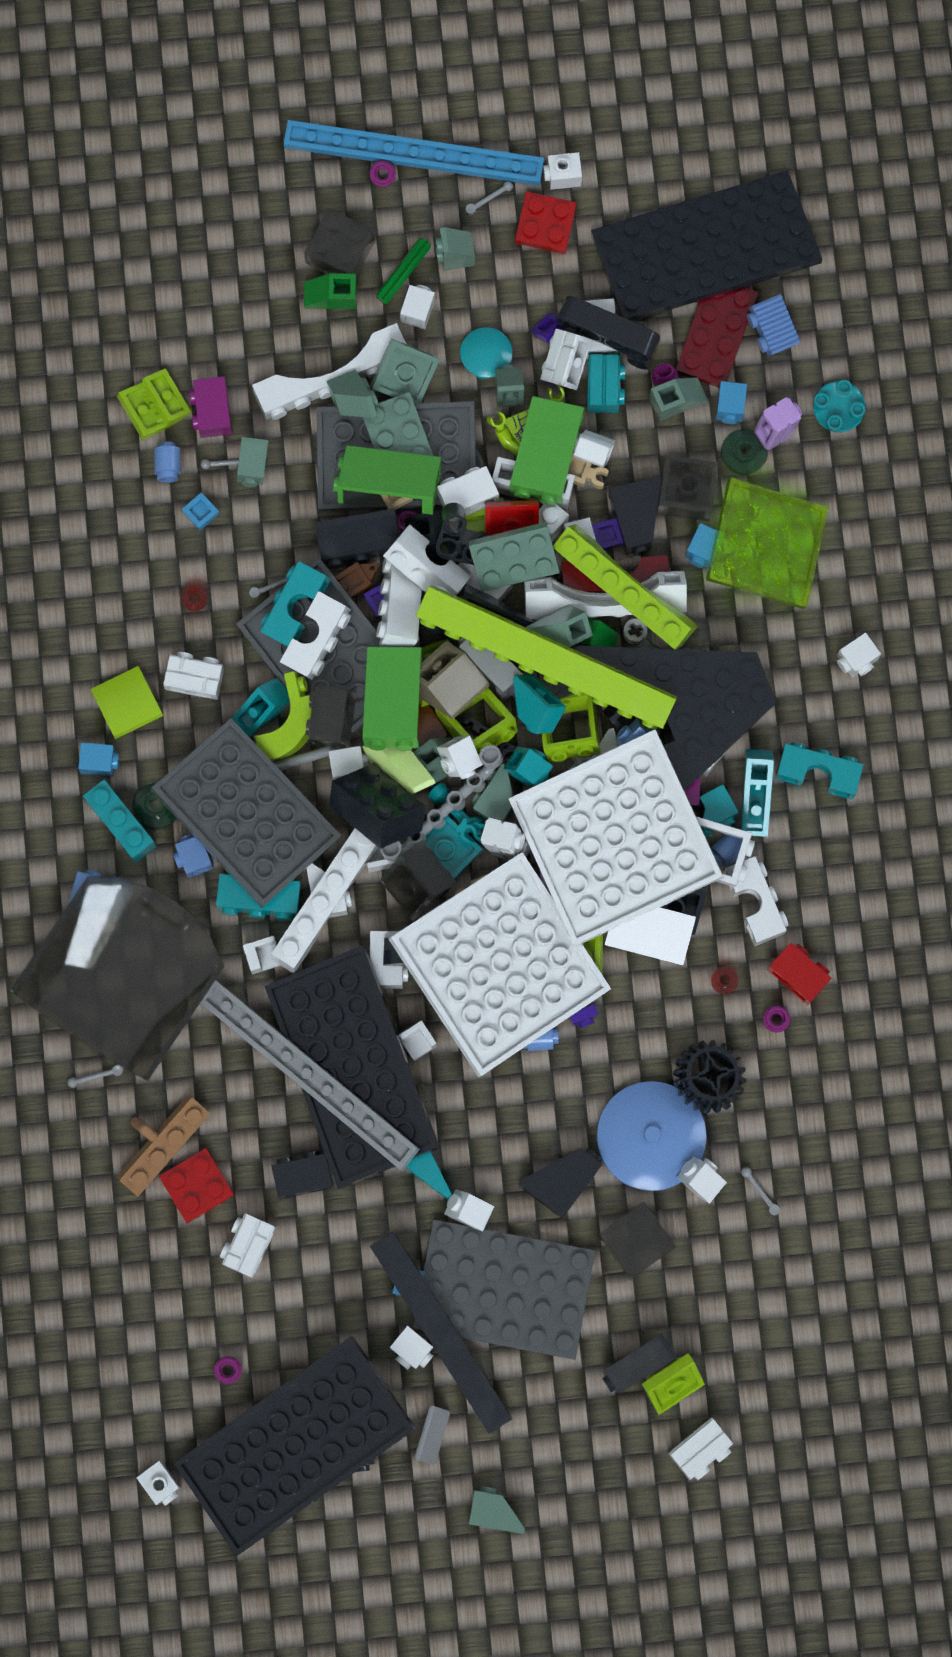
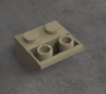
M447 641L421 663L419 698L451 719H454L490 686L487 679L469 657Z

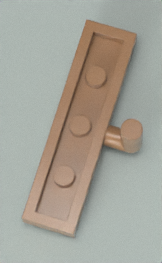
M187 1095L157 1131H154L139 1117L132 1118L131 1125L145 1136L148 1141L116 1178L138 1197L206 1120L210 1113L190 1095Z

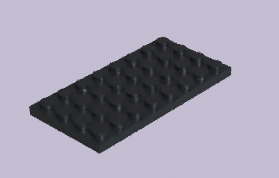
M788 170L591 230V237L620 315L631 321L822 263V256Z
M358 946L264 986L281 1034L420 1148L413 1159L440 1149L366 946ZM301 1087L338 1189H343L396 1167Z
M350 1336L176 1461L174 1465L237 1557L417 1428L353 1336Z

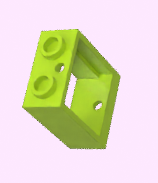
M486 688L458 714L460 715L484 699L502 720L474 740L471 738L478 755L485 746L494 745L497 747L501 743L511 740L518 732L516 719L489 688ZM435 708L438 720L454 738L457 736H470L455 718L451 719Z
M583 693L582 696L574 694L560 700L567 706L563 714L588 710L590 737L553 743L552 733H542L543 749L548 762H561L569 758L590 757L593 754L601 753L596 703L592 702L593 697Z

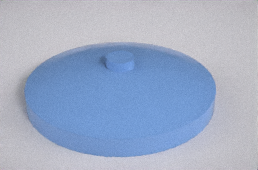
M640 1082L618 1092L605 1106L597 1127L598 1150L606 1168L623 1184L642 1191L666 1190L681 1183L677 1176L687 1161L691 1160L693 1156L700 1160L702 1159L706 1146L704 1119L700 1110H694L695 1103L693 1101L686 1105L685 1100L688 1097L685 1094L678 1096L680 1089L662 1082Z

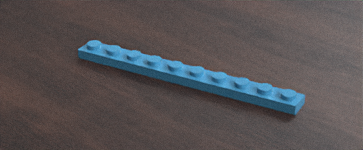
M291 120L287 122L284 148L375 162L384 160L395 165L540 186L544 163L543 157Z

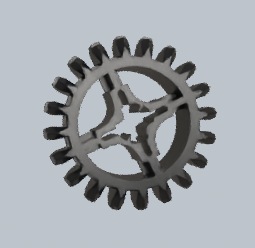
M704 1040L698 1043V1047L695 1044H691L688 1047L689 1051L684 1050L680 1054L682 1059H678L675 1062L679 1069H675L673 1075L680 1079L674 1082V1086L682 1087L678 1092V1096L685 1094L688 1097L685 1100L686 1105L693 1101L695 1103L694 1110L697 1111L703 1106V1111L707 1114L711 1109L715 1113H719L721 1108L729 1109L731 1103L735 1104L739 1100L738 1095L744 1092V1088L741 1085L746 1083V1078L740 1075L746 1071V1068L738 1067L737 1065L742 1061L741 1058L737 1057L734 1059L732 1057L735 1052L734 1049L726 1052L725 1043H721L717 1048L715 1040H711L708 1046ZM700 1058V1072L691 1076L692 1063L695 1059ZM714 1059L720 1062L724 1067L717 1066L714 1062ZM709 1072V1075L712 1074L716 1078L710 1081V1079L703 1076ZM729 1078L727 1091L724 1095L720 1096V1081ZM695 1086L702 1087L706 1095L701 1093Z

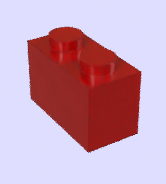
M790 943L767 970L808 1006L832 978L828 975L830 971L822 963L817 962L815 964L808 958L809 952L800 944L795 946L793 943Z

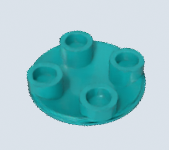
M488 327L479 328L469 333L463 340L460 349L461 361L464 367L478 379L495 377V369L510 365L512 361V346L509 339L501 331Z
M847 380L834 381L824 385L817 392L813 402V412L816 420L822 427L832 432L840 433L852 430L862 421L866 410L863 394Z

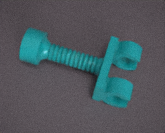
M439 783L430 791L428 798L435 805L444 804L451 790L444 783ZM452 810L450 813L460 822L455 831L461 834L462 839L465 842H475L468 834L473 833L474 838L477 841H481V829L485 827V823H483L485 820L482 817L469 818L463 810Z

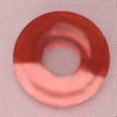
M199 585L187 586L181 594L183 606L190 611L203 609L208 601L205 589ZM198 595L200 598L198 602L193 603L190 601V597Z
M721 967L713 973L711 985L720 994H730L738 985V976L731 968ZM727 976L730 979V983L728 985L721 984L720 977Z

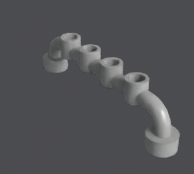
M494 745L485 746L479 754L480 761L484 765L482 769L468 777L467 783L458 791L450 792L447 796V801L438 810L433 809L428 813L427 820L423 823L422 831L407 837L402 843L397 841L380 849L383 857L388 861L394 862L399 860L413 847L419 848L424 846L426 835L433 828H443L446 824L445 817L452 810H462L466 805L465 798L472 792H481L485 788V780L502 763L503 756L500 750ZM475 780H480L477 785H472ZM460 798L458 803L453 804L454 799ZM440 816L439 821L433 822L435 817ZM416 835H420L418 840L413 841Z

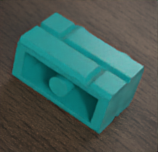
M589 355L587 412L618 413L619 405H624L625 389H620V380H625V364H620L619 355Z

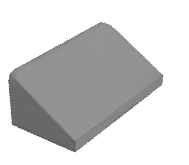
M432 1405L429 1407L414 1457L416 1458L415 1460L432 1465L436 1463L450 1416L448 1410Z

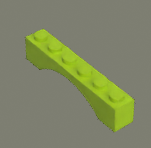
M578 525L568 526L553 545V548L672 648L682 647L698 627L679 609L655 595L628 574L602 549L596 540Z

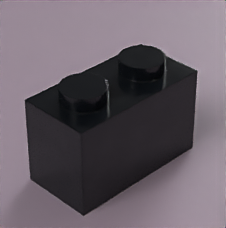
M312 1151L303 1154L304 1159L294 1161L293 1157L277 1159V1164L271 1165L278 1199L281 1200L332 1189L326 1155H320L319 1151Z

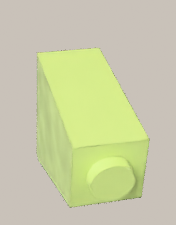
M362 746L370 764H376L411 794L435 784L433 777L411 750L400 751L396 748H385L384 750L376 751Z

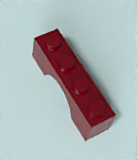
M668 556L641 557L639 565L630 575L639 583H642L657 572H669ZM569 561L562 562L561 577L563 585L589 593H606Z

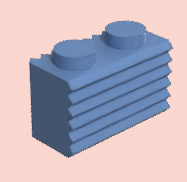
M781 294L748 308L750 312L747 314L748 322L753 329H757L760 336L757 338L758 346L762 353H767L768 357L801 343Z

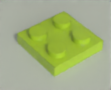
M688 1353L683 1357L674 1359L668 1367L660 1372L651 1374L642 1383L658 1415L705 1385L695 1362Z

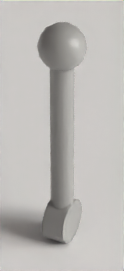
M506 181L503 187L475 204H468L466 206L467 214H475L476 209L504 191H511L513 183Z
M203 459L201 461L203 469H209L210 466L239 464V459L222 461Z
M283 579L259 589L253 587L250 589L249 594L254 599L258 598L261 593L285 585L288 580Z
M115 1065L110 1070L77 1079L71 1077L68 1079L67 1084L70 1088H75L78 1084L112 1074L119 1076L123 1073V1068L121 1065Z
M749 1167L742 1168V1176L748 1178L769 1207V1213L771 1215L779 1214V1206L771 1202L751 1175V1169Z

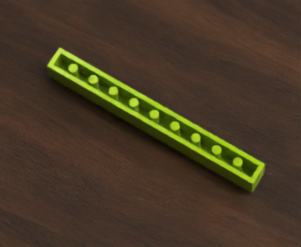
M434 585L428 587L416 614V617L421 619L420 623L426 627L435 629V626L446 630L444 634L453 639L459 640L462 637L469 640V646L477 650L484 651L486 648L495 652L494 657L507 663L509 660L519 663V669L530 674L537 671L544 675L543 679L554 685H558L561 682L569 686L567 690L578 696H582L585 693L593 697L592 702L607 708L608 704L618 708L617 713L631 719L632 716L642 719V725L656 730L657 727L663 729L677 699V696Z

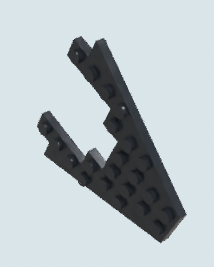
M580 645L570 647L677 696L667 718L674 741L663 746L684 792L776 704L757 652ZM543 676L538 678L559 700L574 695L567 690L569 686L561 682L558 685H554L545 681Z

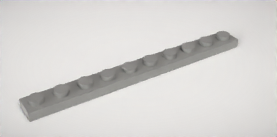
M214 979L198 1001L397 1168L403 1171L420 1150V1148L218 980Z

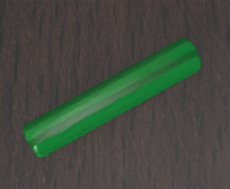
M419 238L376 294V298L383 304L390 302L430 250L431 244L427 240Z

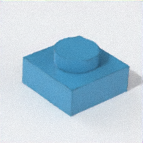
M202 492L182 509L183 514L199 531L220 514Z

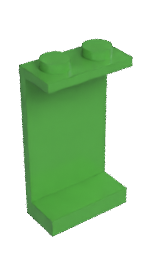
M532 396L510 481V493L524 500L534 498L539 499L546 505H555L556 503L562 505L563 491L580 426L582 427L584 420V407Z
M346 446L344 456L339 457L338 471L340 476H335L333 491L338 492V503H344L346 490L422 499V513L433 515L437 486H439L441 477V457Z
M367 647L362 737L365 747L376 751L384 750L385 748H396L400 751H410L412 748H419L418 714L421 663L423 662L421 648Z

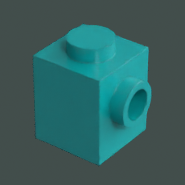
M517 746L505 765L504 770L524 785L534 787L548 780L549 772L553 765L545 760L547 756L539 750Z

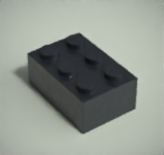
M370 764L332 780L329 807L379 849L422 831L425 805L376 764Z

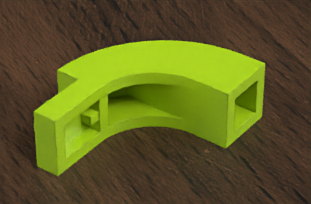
M295 671L284 674L290 699V713L286 722L273 732L255 736L257 746L272 762L290 757L301 749L310 738L316 724L318 713L317 697L312 695L305 696V692H308L306 679Z

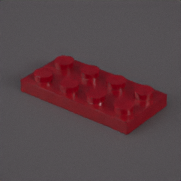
M743 287L699 302L676 367L679 375L688 378L698 377L700 382L718 388L721 381H728L748 324L747 314L750 313L748 308L755 304L758 292Z

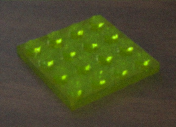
M731 477L726 485L706 580L800 609L807 608L828 507Z

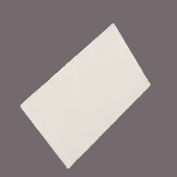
M659 907L608 931L605 945L683 965L696 917Z

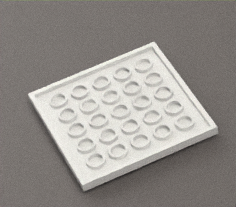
M656 730L648 732L509 798L574 946L587 942L724 878Z
M523 852L389 938V941L478 1077L484 1075L611 989L582 944L574 946L553 898Z

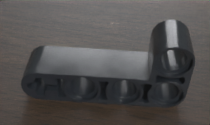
M574 296L566 297L556 318V322L560 326L627 354V361L632 366L642 370L649 368L659 346L660 335L657 332Z
M449 503L443 507L435 532L436 552L443 559L474 565L470 549H468V541L491 536V534L467 530L466 513L461 504ZM452 517L460 518L458 521H449ZM444 541H452L449 545L442 544Z

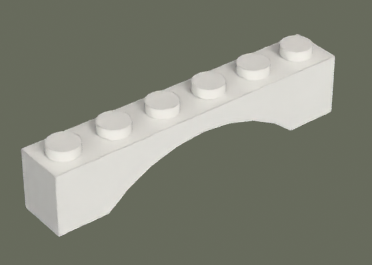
M397 323L372 333L368 343L358 356L344 367L332 373L306 379L274 375L253 384V393L265 419L269 420L272 418L277 420L284 417L287 411L294 408L300 410L311 404L310 401L317 398L326 399L331 397L326 381L355 369L360 378H374L390 339L392 338L406 344Z
M684 571L657 572L641 583L681 612H687V583ZM542 577L524 582L526 617L535 621L568 605L585 611L587 618L633 615L608 593H589L575 590L559 583L552 577Z
M356 828L271 953L273 961L293 974L310 951L342 897L378 849L375 844Z

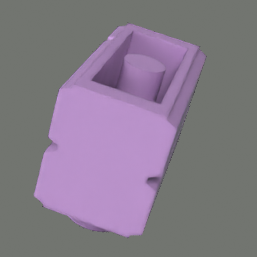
M786 397L777 402L775 406L772 405L763 411L754 429V433L765 449L771 450L780 442L782 443L791 438L801 420L802 412L800 407L795 402L792 403L790 398Z

